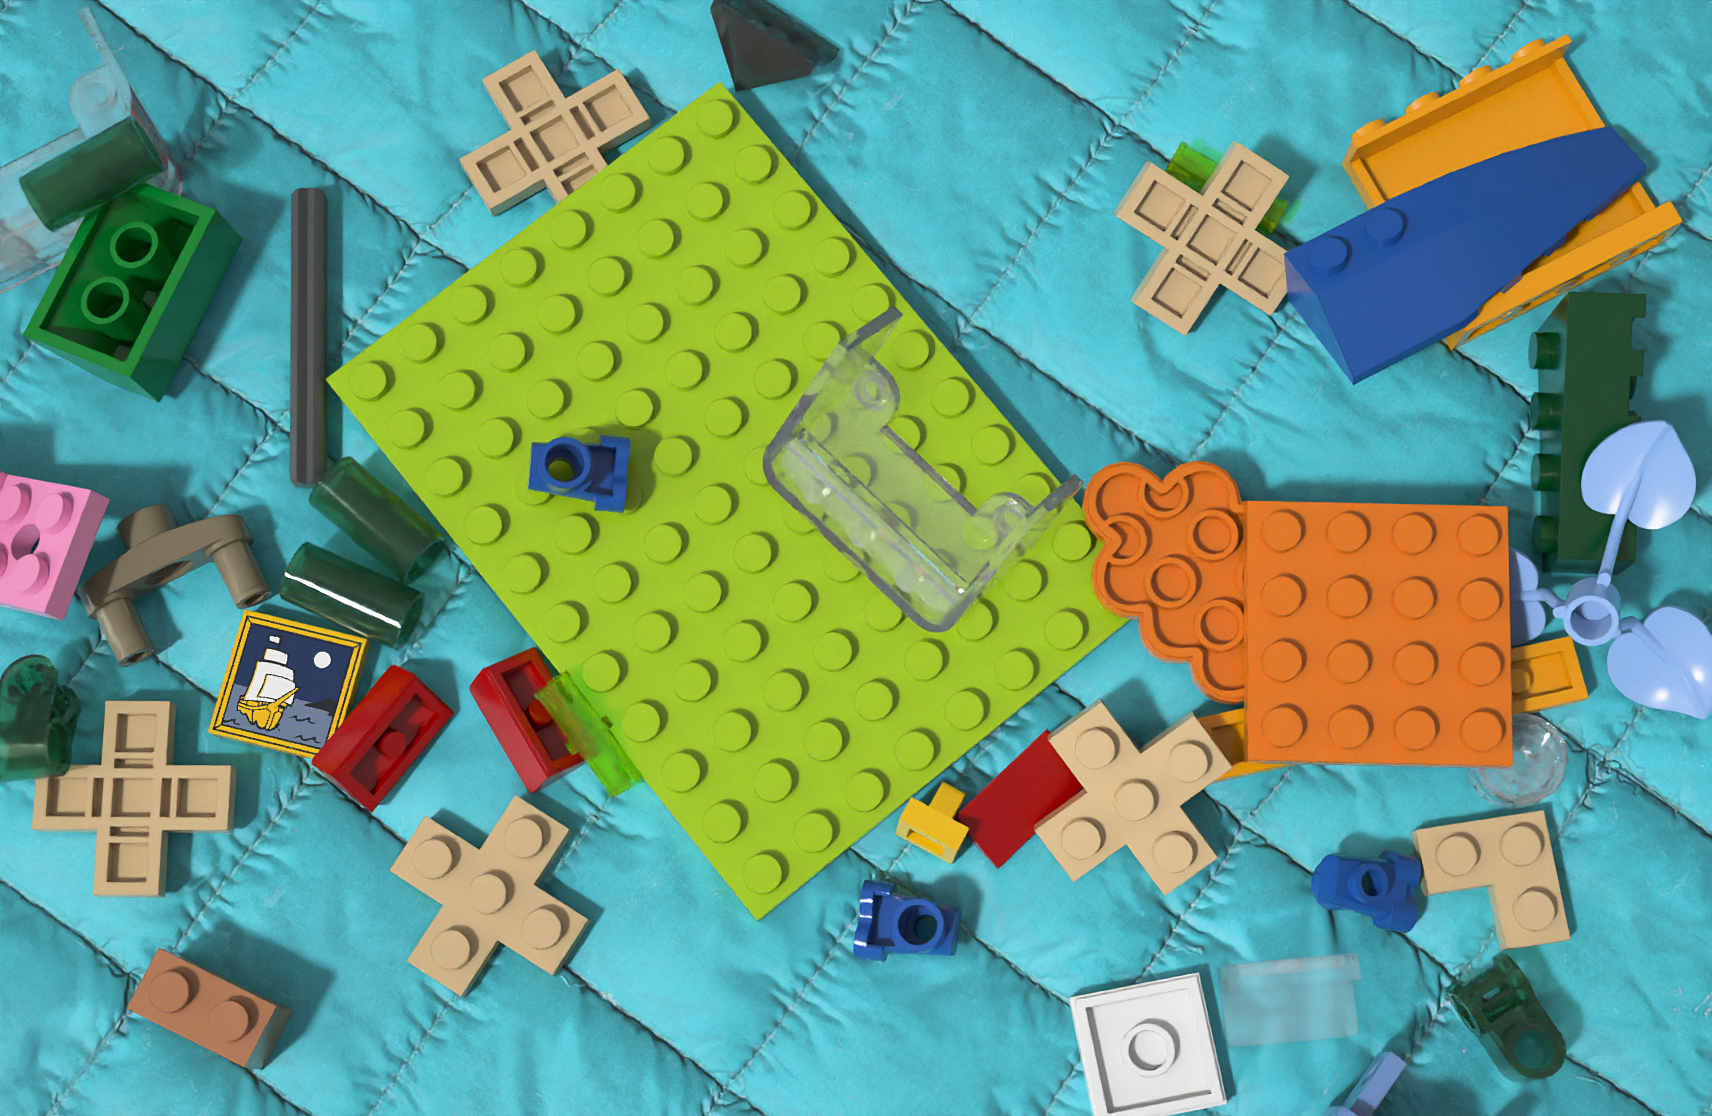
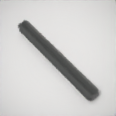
M314 187L298 188L291 194L290 481L295 487L313 489L323 487L327 482V381L325 380L327 378V197L322 189Z

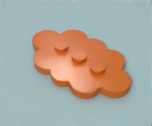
M1192 461L1180 464L1168 473L1163 480L1149 469L1137 463L1118 462L1106 465L1091 478L1084 491L1082 512L1087 527L1104 544L1092 565L1090 582L1095 598L1106 611L1119 618L1138 621L1141 643L1152 657L1163 663L1188 664L1192 681L1203 695L1217 703L1230 705L1243 703V506L1246 501H1241L1236 482L1226 470L1211 462Z

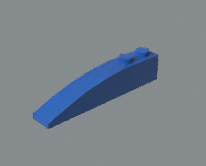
M1611 126L1515 149L1450 172L1395 196L1284 253L1288 300L1351 383L1355 385L1466 327L1479 316L1480 306L1498 291L1505 294L1521 280L1522 271L1542 254L1547 257L1566 242V233L1582 220L1591 221L1644 176L1647 165Z

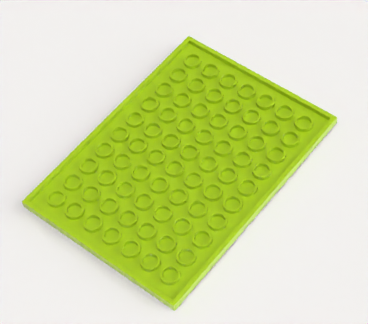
M721 81L325 379L758 923L901 808L911 797L922 791L1132 620L1119 618L1106 611L1094 596L1090 582L1092 565L1104 544L1087 527L1082 508ZM600 434L630 437L626 501L623 513L594 511V502L527 489L532 442H550L556 438L569 437L581 443H599ZM556 461L549 466V474L555 480L567 482L572 478V469L566 462Z

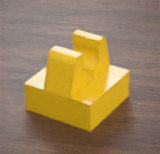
M942 782L929 806L911 797L899 818L895 835L952 865L969 831L968 827L954 820L966 793Z

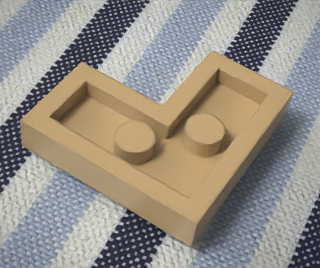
M1544 810L1424 828L1411 832L1415 856L1418 857L1421 863L1420 881L1423 897L1487 887L1500 951L1571 940Z

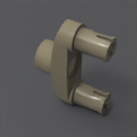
M167 504L145 507L119 522L116 530L127 552L94 574L79 591V597L89 618L98 620L121 667H129L140 663L155 653L152 642L134 606L137 598L209 562H215L238 609L242 610L253 607L272 595L250 548L253 543V537L242 516L233 514L220 515L179 527L170 506Z

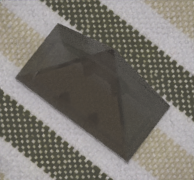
M713 0L710 7L736 92L808 76L833 61L840 50L767 0Z

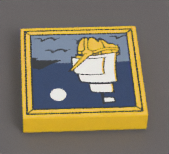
M244 609L208 733L213 736L312 760L351 713L371 642L366 638Z

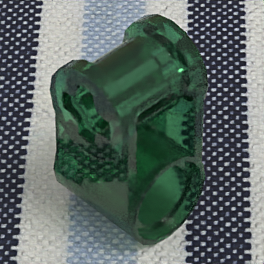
M31 654L17 659L6 668L0 678V783L63 777L69 771L72 759L73 738L81 712V701L73 689L58 682L56 667L49 658L43 655Z
M1499 952L1493 956L1492 966L1461 985L1454 981L1446 986L1445 990L1454 1010L1467 1028L1478 1038L1498 1071L1506 1079L1515 1083L1530 1084L1554 1075L1562 1067L1566 1058L1564 1038L1535 997V993L1524 973L1506 953ZM1496 987L1500 988L1498 994L1484 1003L1481 1001L1482 996ZM1520 1034H1528L1534 1037L1543 1049V1060L1537 1069L1523 1066L1516 1057L1515 1042Z

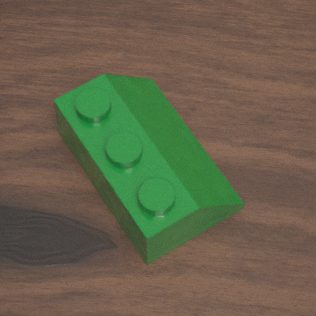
M109 170L23 336L106 382L160 403L243 238L217 210Z

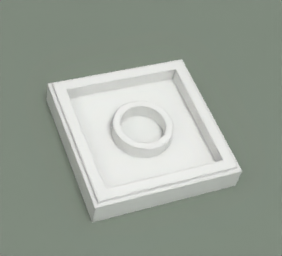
M1199 972L1070 997L1068 999L1092 1116H1169L1227 1104Z

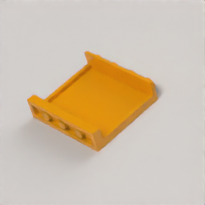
M1566 34L1546 44L1543 38L1534 40L1516 51L1511 57L1512 62L1494 71L1490 65L1482 66L1466 75L1458 83V89L1442 97L1437 92L1428 93L1411 103L1404 111L1406 115L1388 124L1385 123L1384 119L1380 118L1357 130L1351 136L1352 142L1341 164L1368 210L1450 172L1499 154L1553 138L1605 127L1563 58V55L1572 43L1569 35ZM1638 180L1591 221L1582 220L1566 233L1565 243L1548 257L1544 254L1539 256L1522 271L1521 280L1505 294L1498 291L1479 307V316L1463 329L1445 337V341L1451 351L1475 340L1665 243L1681 225L1683 220L1671 201L1655 208Z

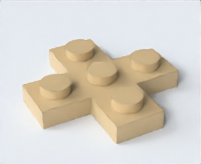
M534 49L482 79L486 92L510 130L460 158L459 161L492 217L545 187L556 204H558L608 166L601 155L650 128L651 121L619 68L565 98Z
M1232 141L1199 193L1153 163L1146 161L1113 212V215L1164 248L1130 301L1186 336L1219 284H1222L1272 316L1287 293L1284 253L1288 251L1255 229L1290 176L1236 141Z
M1101 698L1048 735V741L1084 789L1034 824V831L1073 882L1127 845L1166 896L1218 858L1215 850L1181 805L1233 767L1192 711L1140 749H1138Z
M106 701L101 765H36L32 830L38 832L97 833L93 883L94 896L100 898H165L169 833H233L237 769L231 765H173L177 705L171 701Z
M516 795L480 850L425 815L389 870L443 905L407 959V962L464 998L500 943H503L555 977L591 922L537 887L572 834V831Z

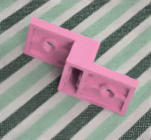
M0 471V606L64 621L110 499L89 489L9 475ZM39 539L36 550L31 554L34 543Z

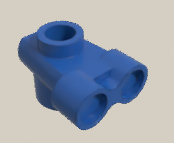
M600 434L599 443H581L569 437L556 438L550 442H532L527 489L594 502V511L623 513L626 501L630 437ZM556 461L566 462L572 469V478L567 482L555 480L549 474V466Z
M1391 850L1384 851L1379 858L1329 854L1322 859L1313 872L1311 880L1312 892L1316 901L1327 910H1350L1372 917L1374 925L1380 929L1407 933L1412 930L1417 921L1418 909L1413 893L1421 877V863L1415 855Z
M866 879L860 895V916L853 945L854 957L885 962L888 953L954 956L958 945L962 916L961 908L897 893L895 883ZM933 916L937 921L936 933L931 940L924 941L918 936L917 925L923 917Z

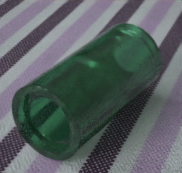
M130 115L19 177V183L38 218L49 231L55 233L164 172L166 169L149 135L133 115Z
M351 456L344 457L331 466L319 479L309 497V504L404 585H409L420 578L436 561L445 547L447 537Z
M309 541L303 543L292 557L280 587V598L396 651L401 650L411 637L425 603L424 592Z

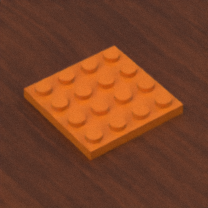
M1246 501L1243 506L1244 763L1508 769L1513 767L1508 506Z

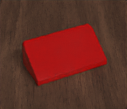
M535 646L483 668L470 684L469 690L530 794L546 788L598 756V752Z
M392 665L313 757L311 763L363 807L373 812L454 712L415 674L397 665Z
M1048 728L954 817L955 821L969 828L966 837L997 869L1036 833L1034 831V824L1075 796L1083 788L1048 741V735L1051 733Z

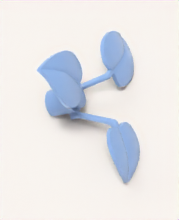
M1665 420L1641 421L1625 426L1604 439L1592 451L1583 469L1581 488L1586 504L1595 511L1616 514L1612 522L1597 578L1591 577L1578 581L1569 590L1567 599L1562 601L1550 589H1537L1539 580L1537 566L1526 554L1509 546L1511 646L1524 644L1541 634L1546 622L1545 609L1541 601H1544L1553 608V615L1556 618H1563L1566 632L1576 642L1587 646H1597L1614 638L1608 650L1607 671L1614 686L1627 698L1647 707L1676 711L1695 718L1705 719L1712 708V633L1707 625L1691 611L1676 605H1663L1654 609L1646 617L1643 624L1634 616L1619 619L1621 598L1617 589L1610 583L1627 518L1635 525L1645 529H1658L1668 526L1679 520L1688 511L1696 491V474L1693 462L1673 424Z

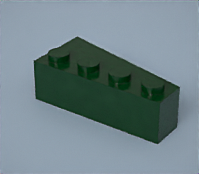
M1568 292L1537 332H1532L1528 359L1530 368L1538 370L1539 392H1534L1531 398L1530 426L1532 430H1539L1540 453H1535L1532 459L1531 486L1533 491L1541 492V515H1536L1533 521L1532 546L1535 553H1542V572L1598 574L1600 571L1610 529L1616 514L1601 513L1591 509L1586 504L1581 488L1582 473L1592 451L1604 439L1625 426L1641 422V416H1637L1635 411H1629V400L1632 399L1635 393L1637 377L1643 376L1644 350L1631 349L1632 322L1636 318H1646V294ZM1628 518L1624 526L1612 575H1619L1636 561L1637 525Z

